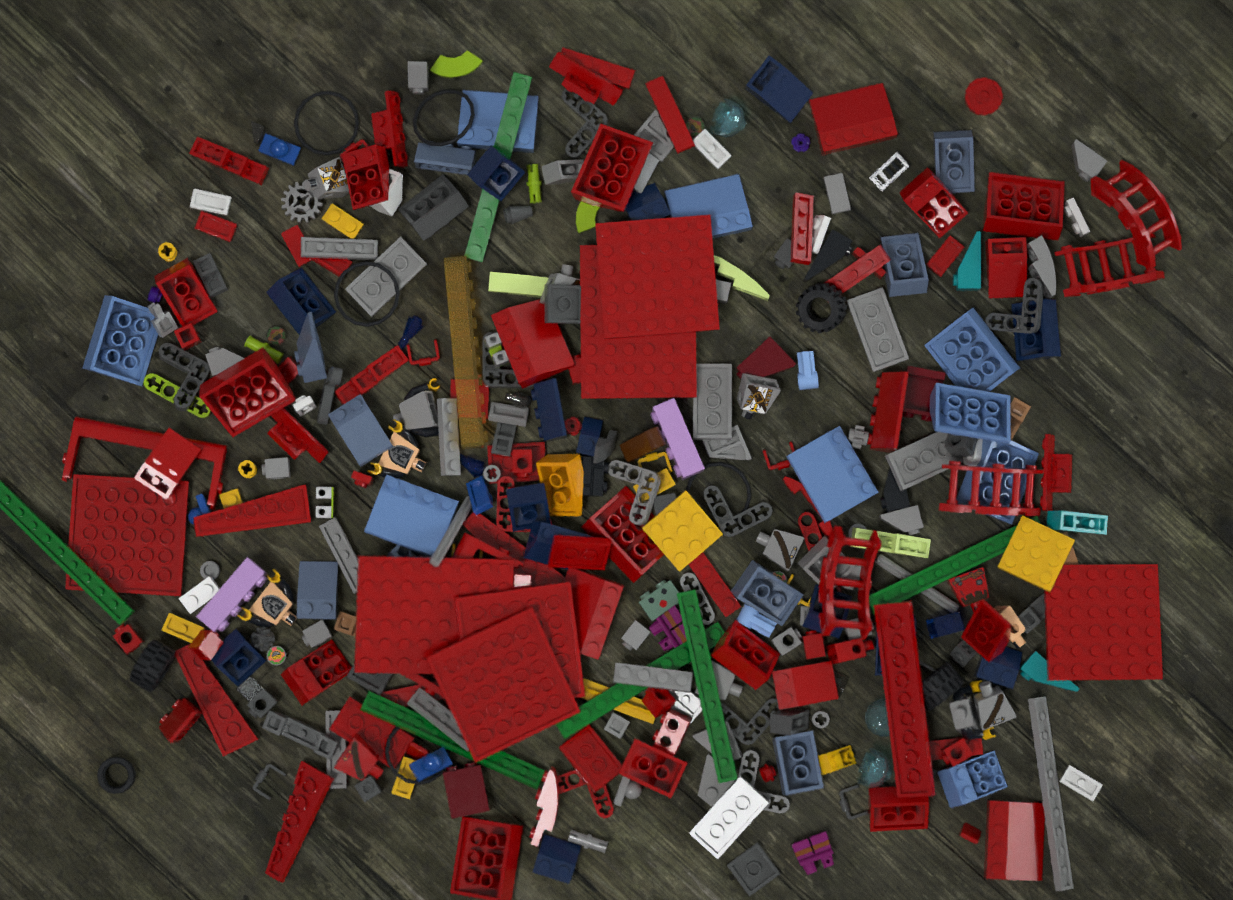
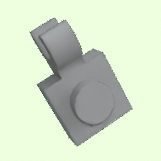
M153 302L147 306L155 317L151 322L159 337L163 338L178 328L170 312L165 311L163 313L159 303L155 304Z

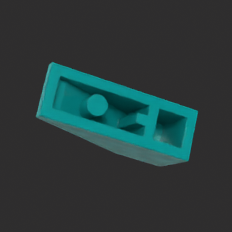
M981 231L975 233L956 274H953V286H956V291H979L981 289Z
M1070 511L1047 512V527L1055 531L1107 535V515Z
M1033 651L1019 667L1020 675L1028 682L1031 679L1034 682L1074 692L1079 690L1071 681H1047V660L1036 651Z

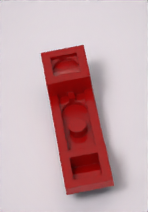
M784 477L782 481L794 495L800 490L820 516L804 486L792 478ZM822 521L818 524V527L829 539L832 531L831 522L824 523Z

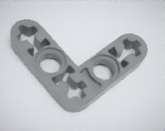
M619 460L610 462L608 473L611 476L639 485L629 518L633 524L639 526L646 524L661 483L659 474ZM619 467L621 469H624L625 474L619 471L616 472L614 468ZM636 469L639 473L638 477L632 480L630 473ZM648 478L655 479L654 483H650L648 481ZM645 487L651 488L652 491H649V490L644 489V488H645ZM644 493L649 495L647 503L641 502V496ZM638 506L646 507V509L638 508ZM636 514L642 515V519H637Z
M748 750L743 754L738 773L739 778L743 773L749 772L752 775L750 784L753 787L759 765V755L755 751ZM750 753L756 758V761L751 763V768L755 767L754 772L749 769H743V765H748L745 757L749 756ZM760 792L769 801L763 810L785 813L789 809L790 803L786 797ZM770 797H774L773 801L775 802L783 799L786 807L778 810V806L772 805V809H769Z

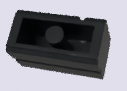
M581 457L584 471L583 496L603 497V493H607V481H604V474H608V462L603 460L595 464L593 463L594 457Z

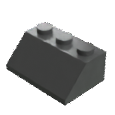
M441 175L398 208V210L420 238L425 241L440 228L447 225L458 214H461L469 205L453 184L444 175Z

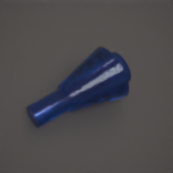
M416 315L408 317L403 336L397 344L401 349H404L408 341L425 327L422 324L423 320Z
M460 453L461 464L474 478L480 477L486 468L484 466L485 462Z

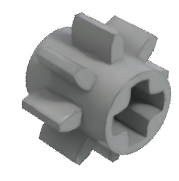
M856 425L855 429H849L848 441L852 443V448L861 449V445H867L869 432L864 431L865 426Z

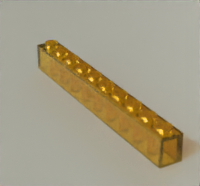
M467 256L444 258L461 449L485 448L484 443L488 442L487 431H483L486 415L485 412H481V405L484 404V394L479 392V386L483 385L482 374H478L477 367H481L480 355H476L475 348H479L478 336L474 337L473 330L477 329L476 317L472 318V310H475V300L470 298V291L474 290L473 280H469L468 273L472 272L471 261H467Z

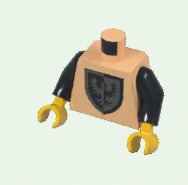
M393 419L397 424L396 427L388 426L393 431L390 438L393 447L383 453L379 463H370L375 466V470H368V473L382 477L390 475L395 478H402L405 474L409 475L412 468L422 473L427 462L417 458L420 453L418 449L419 443L412 432L402 426L399 421Z
M273 569L275 572L274 577L271 578L267 574L270 583L249 610L244 607L241 608L245 611V615H237L240 619L247 620L260 627L278 626L282 620L292 626L297 620V616L290 611L294 605L292 602L294 596L290 585L280 577L275 569Z

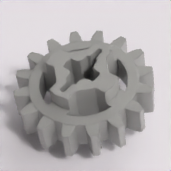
M304 181L302 186L295 182L296 187L293 188L289 185L290 191L283 192L286 198H281V201L285 203L281 207L282 209H287L285 212L286 216L291 214V221L297 218L300 224L302 219L309 223V217L315 220L314 214L321 213L318 207H323V204L319 202L323 198L318 199L315 196L314 190H310L306 194L299 193L298 191L300 190L307 191L304 187ZM291 196H293V197H294V201H293V203H292L291 206H290V205H289V201H290ZM299 199L305 200V204H306V205H305V206H302L301 204L299 205V201H298V200H299ZM313 199H314V200H315L314 207H313V209H311V208H310V204H311V201H313ZM298 211H303V212H305L306 214L300 215V214H296V213H297Z

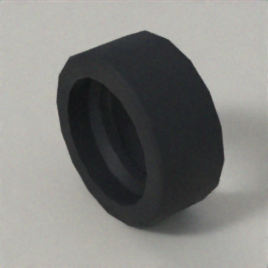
M121 757L105 760L99 767L97 774L98 783L102 789L113 794L123 793L130 789L135 782L136 776L131 762ZM121 764L126 768L128 777L122 786L114 787L106 781L105 773L109 766Z

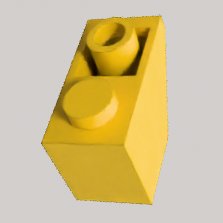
M851 745L818 755L821 775L856 764Z

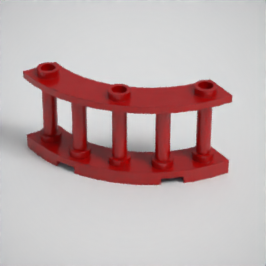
M1121 160L1119 161L1120 172L1108 180H1103L1097 176L1090 179L1091 195L1105 203L1109 208L1113 207L1119 213L1118 218L1126 230L1130 229L1134 239L1131 241L1135 250L1136 263L1152 269L1156 266L1155 255L1168 246L1178 251L1182 250L1181 235L1165 196L1160 193L1152 181L1132 164ZM1123 179L1133 185L1124 192H1119L1113 187V185ZM1140 191L1148 202L1134 209L1127 198ZM1153 208L1159 221L1146 228L1140 215ZM1162 228L1164 240L1153 247L1150 235Z
M1151 234L1150 239L1156 238L1155 234ZM1133 237L1106 243L1105 240L1098 241L1093 246L1073 248L1072 245L1061 247V251L1055 252V256H1065L1071 283L1068 289L1063 290L1064 297L1080 296L1081 293L1089 295L1129 287L1131 282L1133 285L1138 283L1144 284L1164 279V272L1156 271V268L1149 269L1146 267L1145 274L1135 276L1132 273L1126 245L1132 244L1131 240L1134 239ZM1119 247L1125 274L1123 276L1124 279L1114 280L1113 277L1111 278L1105 249ZM1098 251L1104 277L1103 283L1095 284L1092 281L1086 253ZM1074 254H1079L1085 281L1083 285L1077 279L1072 256Z
M949 461V464H942V468L951 469L949 499L946 500V503H939V511L972 513V510H976L975 514L1040 516L1041 508H1034V504H1032L1034 474H1043V470L1037 469V466L1025 465V468H1004V464H993L992 467L961 465L960 461ZM958 470L973 471L971 500L968 501V504H958V500H956ZM980 471L994 472L992 502H990V506L980 505V502H978ZM1002 473H1013L1012 498L1009 507L1001 506L1002 503H1000ZM1021 473L1027 474L1025 503L1021 507V504H1019Z
M834 526L826 547H829L827 557H823L819 580L818 603H822V613H819L822 636H830L835 627L860 629L861 639L865 640L869 632L872 631L873 626L869 613V590L872 585L870 579L877 552L881 548V540L875 530H873L870 539L867 540L845 537L842 528ZM844 545L866 547L863 558L839 555ZM838 563L861 566L859 580L836 578L835 571ZM834 586L858 588V602L835 600L833 598ZM834 607L858 610V621L836 619Z

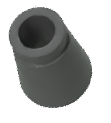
M530 205L507 206V208L503 209L506 223L514 224L533 216Z

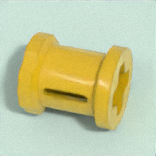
M165 242L159 246L158 253L162 259L171 262L177 256V249L171 243ZM166 248L172 251L169 253L170 256L163 254L166 252Z
M244 460L239 464L238 471L245 478H253L257 473V467L252 461ZM248 464H250L252 472L249 471L246 474V471H244L243 468L247 467Z

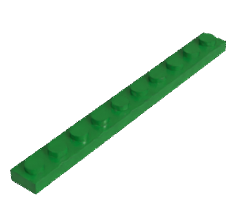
M513 72L494 147L509 159H511L532 81V76ZM483 189L464 256L465 258L480 262L484 260L499 204L497 198Z
M0 480V508L119 625H122L134 613V610Z
M1037 516L1031 518V520L1040 523ZM1017 525L869 595V608L872 614L875 615L874 605L902 602L1003 554Z
M696 590L677 593L718 784L738 780Z
M718 622L705 629L709 650L716 646L725 633ZM687 641L646 667L678 670L690 663L691 657ZM617 683L580 706L579 713L555 725L565 740L649 687Z
M368 692L360 710L474 761L470 751L467 752L419 713L373 692ZM499 751L476 762L536 790L545 770L503 751Z

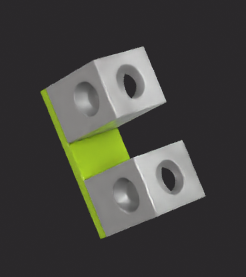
M498 333L486 336L484 342L495 367L498 368L508 364L509 359L506 351L501 347L502 342Z
M316 487V499H331V506H316V518H334V487ZM324 490L325 495L320 496V491ZM324 509V510H325V514H324V515H320V514H319L320 510Z

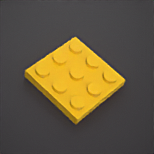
M686 490L642 527L679 572L723 535Z
M1022 515L997 568L1047 592H1051L1075 540Z

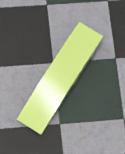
M714 255V265L719 267L717 275L733 280V289L768 301L770 295L755 280L741 269Z
M490 272L488 291L541 298L548 277Z
M853 528L851 538L869 540L873 531ZM877 531L881 540L879 552L920 558L929 557L931 539ZM850 545V547L866 549V547L851 546V545Z

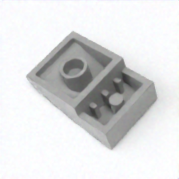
M1041 235L1027 244V255L1032 261V264L1027 269L1033 278H1038L1043 282V295L1046 299H1051L1056 294V274L1051 253Z

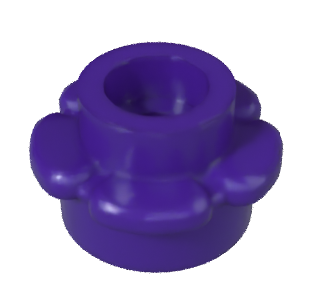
M802 133L797 134L791 141L793 149L797 152L807 151L810 144L809 137Z
M152 286L147 300L152 303L159 302L162 297L160 289Z

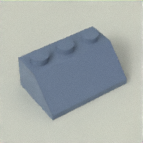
M423 142L418 143L414 163L416 168L467 175L474 167L476 152L469 146H461V148H454L452 144L429 146Z
M813 731L772 738L783 795L824 788Z

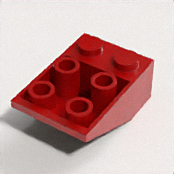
M375 144L342 154L353 210L388 201L389 162L386 147Z
M928 167L899 192L903 201L939 238L968 214V211Z
M1026 237L987 239L985 248L988 299L1023 297L1024 285L1027 281Z
M169 427L134 478L167 500L199 454L201 448Z
M331 639L288 667L280 675L303 706L346 677L351 670V666Z

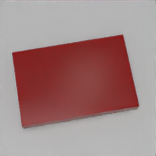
M545 442L513 444L512 450H532L533 474H529L527 478H517V474H513L512 450L510 457L491 454L492 445L487 446L488 466H497L501 472L500 477L510 476L513 478L514 483L540 481L536 462L546 456ZM520 459L517 462L518 468L525 469L528 466V461ZM492 468V471L489 469V479L497 477L496 469ZM504 479V482H501V483H509V482H508V479ZM498 481L490 482V484H498Z
M554 535L547 562L548 567L605 570L612 544L611 538Z
M590 724L559 747L562 754L594 793L619 775L622 764Z

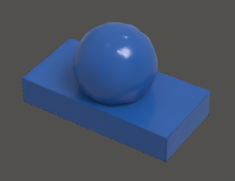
M265 134L258 151L294 166L301 148L282 139Z
M483 475L466 483L472 509L476 515L493 507V497L489 493L487 482Z
M204 494L195 496L199 507L191 509L188 514V519L193 525L194 517L211 512Z
M442 747L411 763L409 767L417 781L420 782L451 766L453 763Z

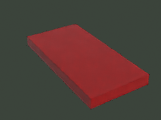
M349 696L329 730L349 743L356 734L360 735L379 754L378 761L389 767L385 755L386 742L393 729L397 726L360 710L363 704ZM399 729L390 741L389 755L395 769L409 748L410 743L414 740L413 736L402 729Z

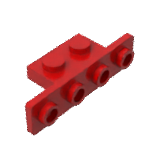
M557 52L549 65L551 69L564 76L561 85L569 92H574L581 96L586 102L594 104L599 97L609 104L615 105L623 92L621 88L561 52Z
M385 91L387 110L371 114L375 144L386 147V150L392 149L394 166L407 167L408 156L405 149L400 97L398 92Z
M284 408L270 415L277 424L267 434L294 460L305 451L318 463L324 460L329 453L328 450Z
M1045 434V438L1042 441L1044 450L1042 468L1044 473L1041 478L1043 496L1040 498V505L1042 510L1047 512L1052 511L1053 493H1071L1072 454H1054L1055 436L1051 434Z

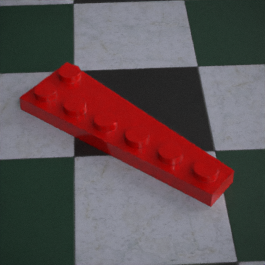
M306 485L194 517L195 536L202 537L310 523L311 517Z
M473 512L463 522L465 528L476 539L497 550L499 547H502L510 552L509 556L522 562V566H514L513 574L532 575V586L564 582L565 577L554 568L548 567L547 564L523 558L526 548L506 532L500 530L482 514L476 515Z
M190 644L176 650L175 656L222 755L226 756L257 741V736L204 660H200L188 648Z
M301 761L294 781L295 788L293 794L289 797L288 810L283 815L282 820L284 822L281 831L277 834L275 846L273 847L265 874L282 883L334 779L305 761Z

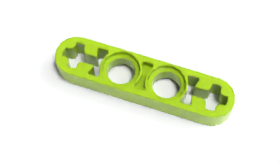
M156 374L146 375L143 381L145 388L174 404V397L180 387ZM155 377V378H156L155 381H156L158 384L162 385V387H161V389H160V393L157 392V390H159V388L156 387L155 385H153L152 387H149V386H150V383L148 382L149 379L152 380V379ZM168 386H172L175 389V393L171 397H167L164 394V390ZM196 396L195 400H199L196 404L203 407L205 403ZM195 400L191 407L186 410L202 419L209 417L212 413L207 406L208 412H203L202 415L199 414L200 410L195 407L193 411L190 410L194 406Z

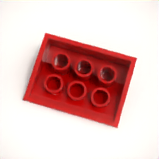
M883 83L809 100L822 155L895 139L898 135Z
M600 124L571 190L574 199L593 206L624 212L653 146V142Z
M989 172L983 231L1038 238L1042 235L1043 239L1059 241L1063 228L1064 181Z
M540 299L512 306L491 315L522 389L575 366L558 323H545V304L539 303Z
M264 348L259 349L202 383L199 391V397L232 437H235L296 400L275 361Z
M882 372L880 377H877L875 388H878V395H874L872 407H876L875 415L871 414L870 426H873L872 434L869 433L867 445H870L869 450L892 453L897 449L909 372Z
M625 486L591 516L581 528L588 535L595 538H611L612 544L608 557L635 583L664 556V553L642 529L644 525L639 526L630 521L629 514L635 495ZM638 506V508L646 509V507ZM650 513L647 522H649L654 517L652 513ZM636 514V518L642 519V515Z
M568 568L564 582L570 581L579 652L599 660L624 584L579 569Z
M987 800L984 878L1042 881L1045 813L1042 803Z
M462 816L450 893L484 900H512L523 826Z

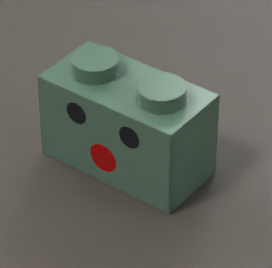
M663 580L655 586L657 590L653 593L647 591L640 596L641 601L639 604L651 622L678 604L677 593L679 592L671 581L666 582Z

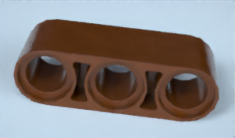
M655 427L619 446L628 463L666 444L659 427Z

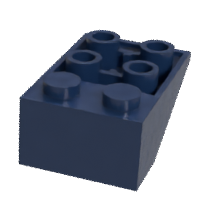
M770 55L745 87V90L789 123L793 121L813 95L810 89Z

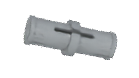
M571 830L568 842L582 845L585 849L591 848L605 853L608 841L592 837V834L586 835Z

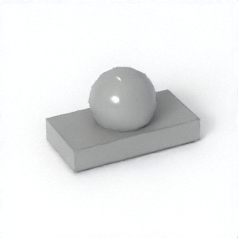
M623 776L613 803L621 806L624 795L628 799H637L642 793L641 785Z

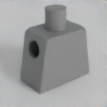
M712 661L720 699L726 700L728 693L739 697L743 686L733 683L735 674Z

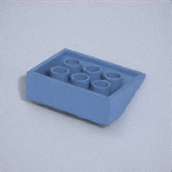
M463 90L462 93L468 95L474 105L475 116L470 129L462 138L457 140L458 147L469 146L477 149H488L491 145L494 146L508 94ZM527 96L513 148L515 152L534 153L538 96ZM463 97L461 100L458 135L468 125L471 116L470 105Z
M739 174L665 191L671 218L711 215L712 239L752 230L750 213Z
M105 295L83 369L142 386L158 336L151 322L155 318L154 315L151 314L147 307L114 296Z
M974 308L967 311L924 345L954 385L958 387L990 392L1020 368Z
M941 383L935 384L930 395V415L934 431L1010 444V395Z
M840 426L786 456L824 523L878 493Z
M983 439L982 456L977 466L992 467L993 464H1004V468H1025V465H1035L1039 453L1013 441L1007 444ZM967 470L956 499L959 504H968V501L971 500L973 471ZM980 471L978 497L980 505L990 506V502H992L994 472ZM1002 473L1001 506L1009 507V503H1011L1013 473ZM1021 473L1019 504L1026 489L1027 474ZM985 514L1011 525L1015 516Z
M386 475L364 532L432 557L455 516L459 501Z

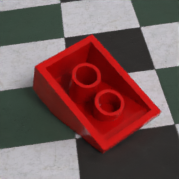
M188 258L154 276L158 288L182 327L190 323L195 325L218 312Z
M982 599L961 638L985 660L990 662L1002 654L1010 641L1012 624Z
M832 661L772 672L779 710L839 699Z
M187 698L178 699L172 706L174 710L171 714L168 715L166 713L160 720L161 725L159 729L171 743H179L203 714Z
M634 739L618 774L672 798L687 762Z

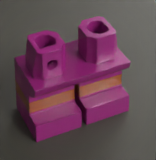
M673 606L656 618V622L649 627L654 636L661 631H664L667 637L659 642L663 651L672 647L676 648L687 641L683 623L670 631L671 628L682 622V616L676 606Z
M826 831L810 836L809 840L805 838L791 844L799 865L803 866L807 875L817 872L814 864L816 860L821 859L824 868L834 865L833 851Z

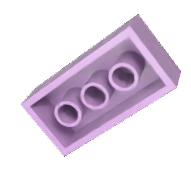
M673 398L654 406L650 416L654 425H659L662 437L666 441L668 446L666 453L669 460L673 459L675 462L673 469L677 478L681 477L682 480H685L703 472L705 468L675 399Z
M246 558L196 617L212 631L223 632L230 624L228 622L232 616L236 617L242 611L241 605L246 601L249 602L254 597L255 593L253 591L257 587L261 588L266 583L268 573L253 560Z

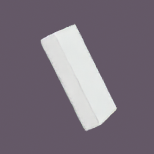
M194 189L190 208L228 216L232 197Z

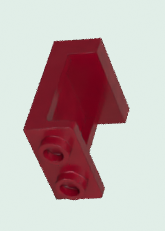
M907 366L906 372L909 373L902 416L907 418L920 416L921 420L932 422L930 395L936 383L943 384L946 373Z
M473 762L465 764L463 769H458L457 766L446 768L447 772H443L451 819L490 811L481 765L477 766V763Z

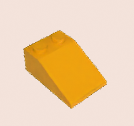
M547 454L536 462L540 483L545 485L549 515L581 516L584 471L580 454Z

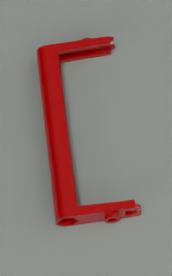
M76 416L73 422L68 451L63 455L62 464L65 465L62 480L67 482L68 479H72L82 437L153 450L165 433ZM186 438L201 448L195 459L214 462L207 505L211 506L210 509L215 510L218 494H221L223 490L221 478L227 445Z
M467 533L463 534L451 557L473 558L477 549H480L499 559H513L515 567L523 565L522 562L509 556L510 552L506 549L499 547L497 550ZM399 673L424 686L425 692L433 696L437 693L444 697L438 685L419 674Z

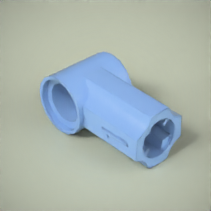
M813 351L797 353L799 390L819 388Z
M744 604L736 621L769 638L777 623L759 614L760 612Z

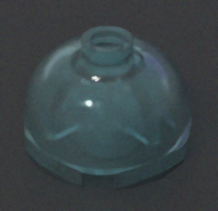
M725 98L726 102H721L713 115L712 121L716 122L714 127L711 126V133L729 138L744 129L746 120H744L743 108L738 103Z
M879 699L871 703L865 713L867 728L873 734L880 737L890 736L885 699Z
M870 748L871 753L866 752L860 764L858 772L862 774L861 778L857 777V783L865 787L877 788L885 780L888 781L890 779L892 770L890 769L888 757L884 753Z

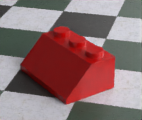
M736 620L732 622L717 642L711 654V657L755 690L769 680L780 656L776 650Z
M896 787L868 788L870 832L928 829V796L898 798Z

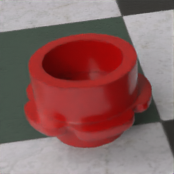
M570 417V419L567 418L564 421L566 434L577 435L582 428V423L578 421L577 417Z
M764 764L759 769L760 775L765 782H773L774 776H776L775 769L771 765Z

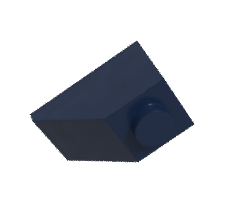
M584 417L576 454L594 457L595 446L600 437L602 420Z

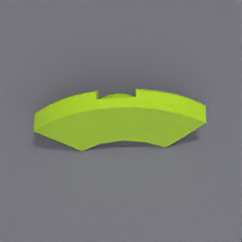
M468 50L456 58H447L440 55L430 69V72L445 78L466 76L475 71L483 61Z
M584 202L579 203L576 213L578 234L595 228L596 213L600 207Z

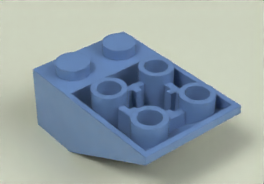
M995 751L966 760L954 767L950 766L937 771L950 808L967 804L1008 787Z

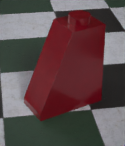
M769 337L736 368L738 371L736 375L740 379L743 373L766 378L795 367L796 363Z

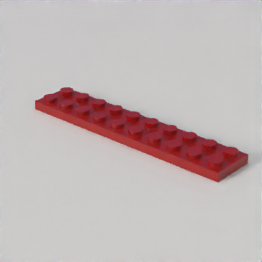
M912 601L874 605L897 797L935 795Z

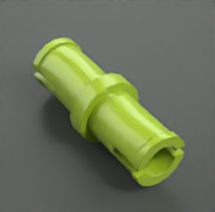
M538 164L526 165L530 203L542 202L540 192L542 182L539 181Z
M252 336L247 338L244 345L255 352L264 348L277 364L280 363L284 353L270 347V344L263 343Z

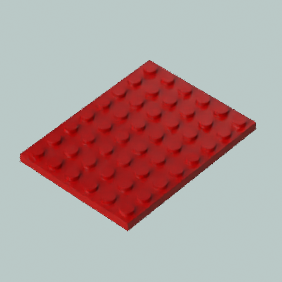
M580 245L581 399L697 398L696 332L604 339L597 245Z
M358 556L354 672L433 674L426 657L460 641L455 598L513 589L514 560L444 557L439 566L435 567L430 564L431 557Z

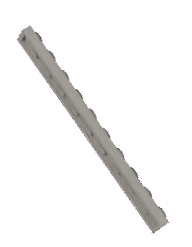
M1046 696L1030 698L1028 702L1031 727L1034 737L1055 890L1064 891L1073 889V881Z

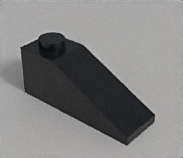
M832 229L803 281L807 283L842 260L844 255L848 257L853 248L850 245L852 240Z
M890 466L882 492L883 497L880 498L881 507L886 510V513L910 507L907 490L900 491Z

